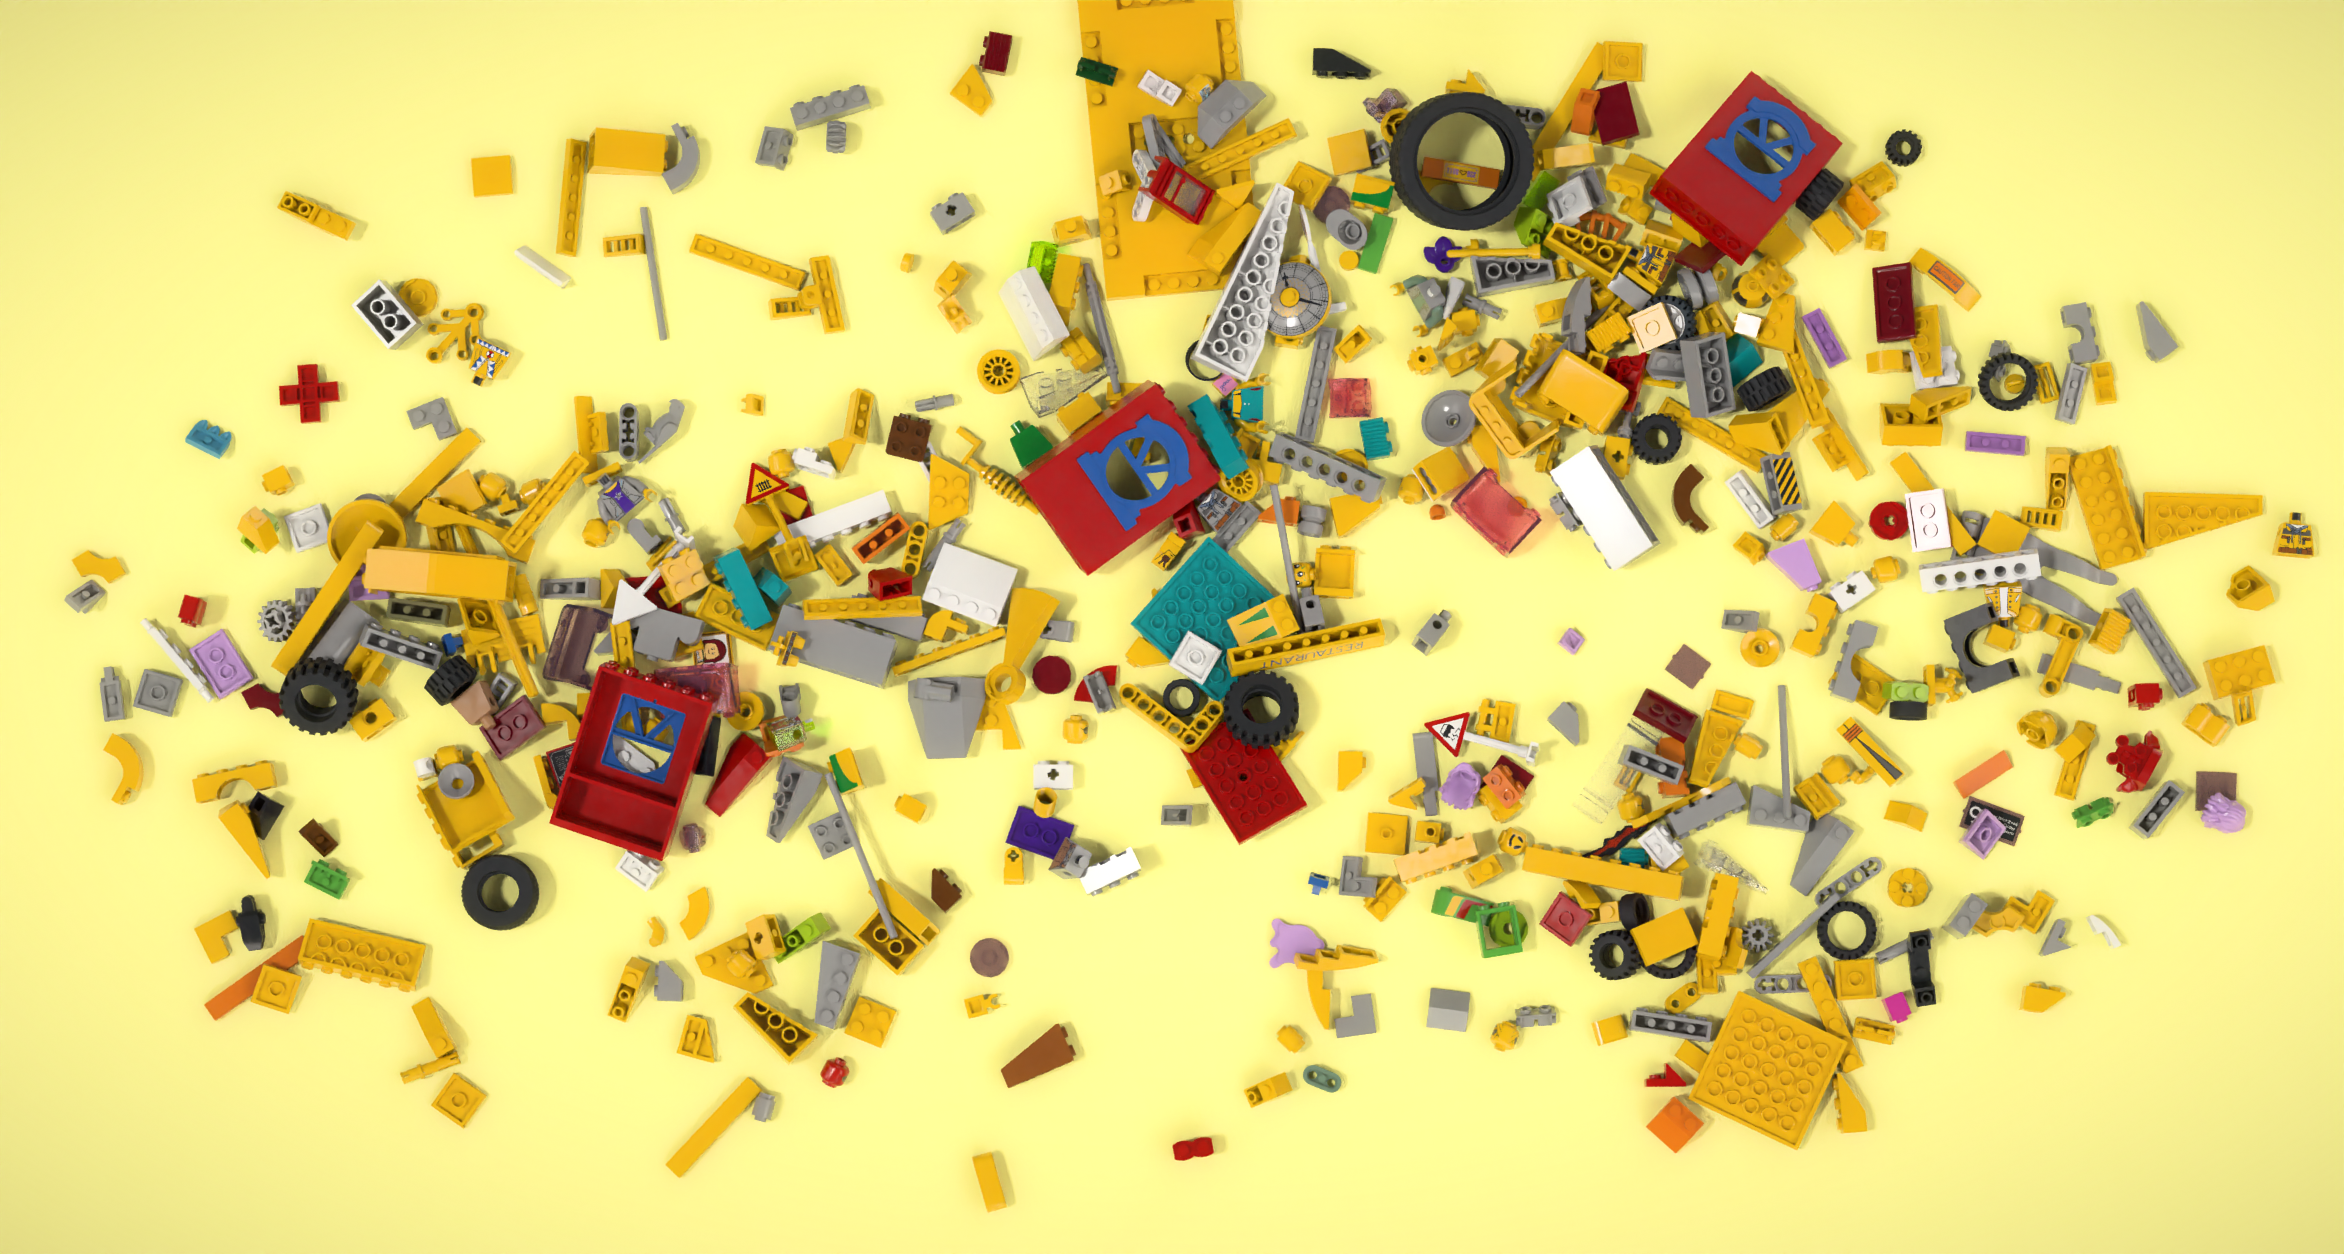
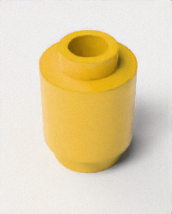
M1788 513L1781 516L1769 527L1771 530L1769 534L1775 541L1780 540L1783 542L1797 529L1796 527L1799 523Z
M1746 733L1738 734L1733 742L1735 745L1734 750L1749 759L1753 758L1756 760L1763 749L1758 740Z
M1284 1025L1276 1033L1279 1036L1277 1040L1289 1052L1292 1051L1294 1054L1305 1044L1302 1040L1303 1037L1291 1025L1288 1027Z

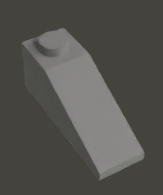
M2142 300L2136 305L2143 346L2148 359L2157 364L2179 346Z
M589 577L541 579L540 599L601 600V580Z

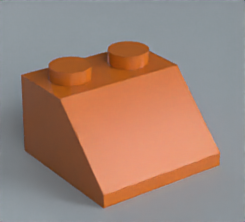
M1671 1097L1647 1124L1646 1128L1676 1154L1704 1123L1677 1098Z

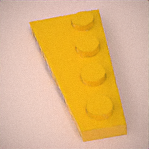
M1706 709L1688 778L1689 783L1704 788L1708 787L1744 721Z

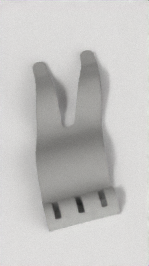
M1964 510L1960 523L1977 544L1990 518L1984 517L1977 512ZM1966 518L1976 520L1977 522L1976 524H1973L1965 521ZM2030 533L2027 534L2019 549L2037 548L2040 569L2045 566L2102 585L2114 586L2117 583L2115 574L2103 570L2100 571V569L2041 541ZM1977 545L1965 553V555H1968L1967 558L1993 554ZM1954 548L1950 560L1962 559L1956 556L1957 552ZM2018 563L2015 565L2014 568L2017 570H2022L2025 567V565L2023 563ZM1997 566L1995 568V571L1998 573H2001L2005 570V567L2003 566ZM1977 569L1975 572L1984 574L1985 570ZM2042 575L2037 576V579L2034 580L2018 579L2022 584L2023 593L2055 607L2081 622L2092 626L2097 625L2101 614L2091 610L2070 593L2047 580Z

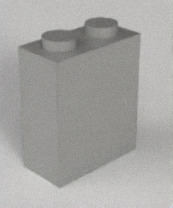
M1973 893L1965 895L1944 923L1942 929L1957 940L1966 937L1988 904Z

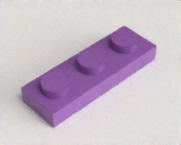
M1820 308L1802 316V320L1827 367L1830 369L1846 361L1847 358Z
M1966 431L1965 452L2024 456L2026 436Z

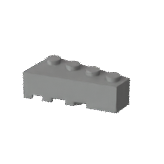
M1471 256L1469 260L1477 298L1553 284L1555 281L1552 260L1496 258L1489 256Z
M826 941L822 942L814 1023L835 1030L861 958L860 953Z

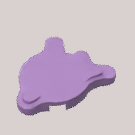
M1278 918L1272 921L1271 925L1275 935L1271 939L1270 945L1277 948L1278 952L1269 961L1271 968H1278L1284 963L1295 964L1293 960L1295 953L1315 955L1316 949H1324L1323 940L1317 938L1308 927L1304 925H1287Z

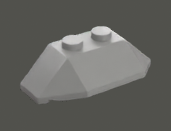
M1225 80L1198 106V137L1212 149L1267 95L1254 82Z

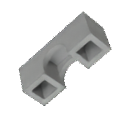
M2086 302L2063 306L2060 309L2063 329L2072 327L2077 329L2081 335L2080 342L2073 343L2067 347L2070 362L2077 365L2095 362L2098 356H2100V351L2094 341L2096 332L2094 326H2091L2090 318H2092L2090 307H2087Z

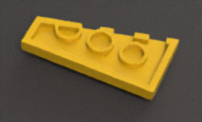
M1937 304L1915 307L1917 338L1909 340L1923 378L1943 375L1939 307Z

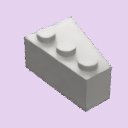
M1752 785L1746 826L1805 834L1809 830L1811 812L1791 803L1792 818L1784 819L1783 798L1756 785Z

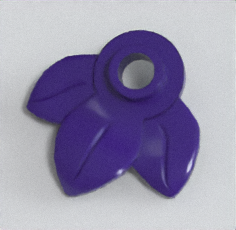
M1441 236L1436 241L1435 247H1424L1423 250L1427 262L1435 264L1436 269L1441 273L1451 271L1454 263L1462 258H1450L1446 255L1448 250H1460L1462 247H1452L1451 241L1444 236ZM1442 261H1447L1448 263H1447V264H1442L1441 262H1442Z

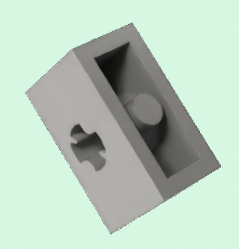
M963 192L952 194L948 197L947 202L936 204L931 208L932 211L930 212L932 220L942 235H945L976 215L975 210ZM952 209L953 211L955 209V215L951 216L948 210Z

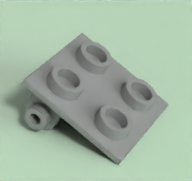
M839 812L808 825L823 860L853 847Z

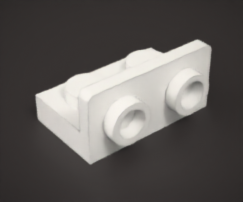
M1660 822L1637 840L1662 871L1685 853L1681 843L1674 840L1670 835V830Z
M629 850L625 852L615 867L618 872L645 892L651 888L657 877L664 871V868L657 860Z

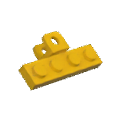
M829 255L812 257L809 259L814 285L804 287L797 294L799 306L802 309L819 307L825 335L844 332L845 327Z

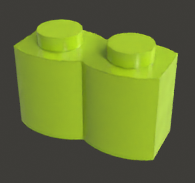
M1897 681L1883 683L1882 697L1886 700L1928 701L1929 686L1925 684Z

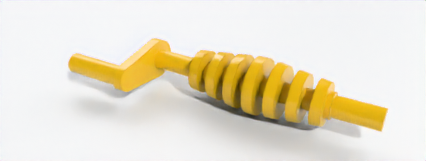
M960 426L956 433L974 445L960 464L965 466L967 463L978 471L981 480L986 477L984 481L986 485L992 482L990 486L992 491L998 486L999 488L996 491L998 496L1004 491L1003 499L1006 500L1011 496L1010 503L1013 504L1015 501H1018L1016 506L1021 507L1022 505L1035 515H1038V509L1028 500L1026 492L1021 495L1023 491L1021 487L1015 490L1017 486L1015 481L1009 486L1008 484L1011 481L1009 476L1003 481L1004 473L1001 472L996 476L997 469L994 468L992 471H989L991 469L990 465L983 466L972 458L983 441L977 439Z

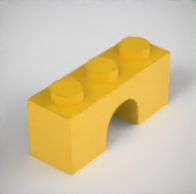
M1816 593L1812 596L1805 614L1815 619L1816 629L1812 632L1799 629L1790 647L1791 650L1809 658L1819 654L1822 648V644H1820L1822 636L1826 638L1830 626H1827L1829 620L1834 619L1838 611L1835 608L1837 602Z

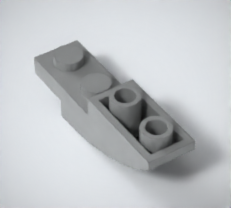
M1585 277L1575 282L1567 297L1562 315L1561 336L1568 337V351L1576 356L1585 353L1586 323L1584 318L1590 316L1592 310L1590 277Z

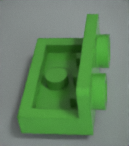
M321 859L318 862L312 860L311 864L313 865L304 883L340 900L351 880L346 877L347 872L339 868L334 871L328 868L329 863Z

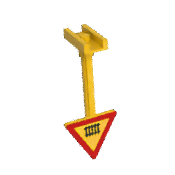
M751 463L746 505L750 506L763 499L766 500L786 541L783 544V548L791 568L794 567L793 562L798 559L804 558L805 562L809 561L801 536L793 538L773 495L790 488L789 484L757 464Z

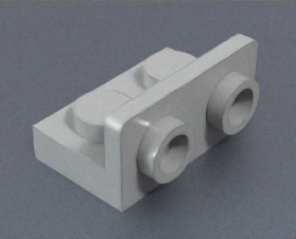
M765 126L755 163L760 166L774 167L784 171L788 162L790 147L793 144V134L783 128Z
M1652 349L1646 370L1653 379H1666L1673 382L1686 381L1681 351Z

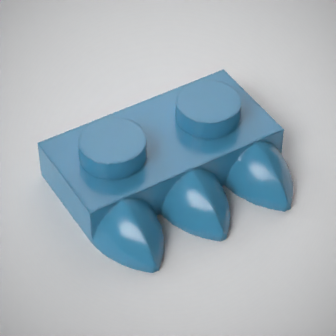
M207 420L197 422L186 436L185 443L220 460L230 446L231 432L228 431L218 436L220 432L218 425L207 430Z

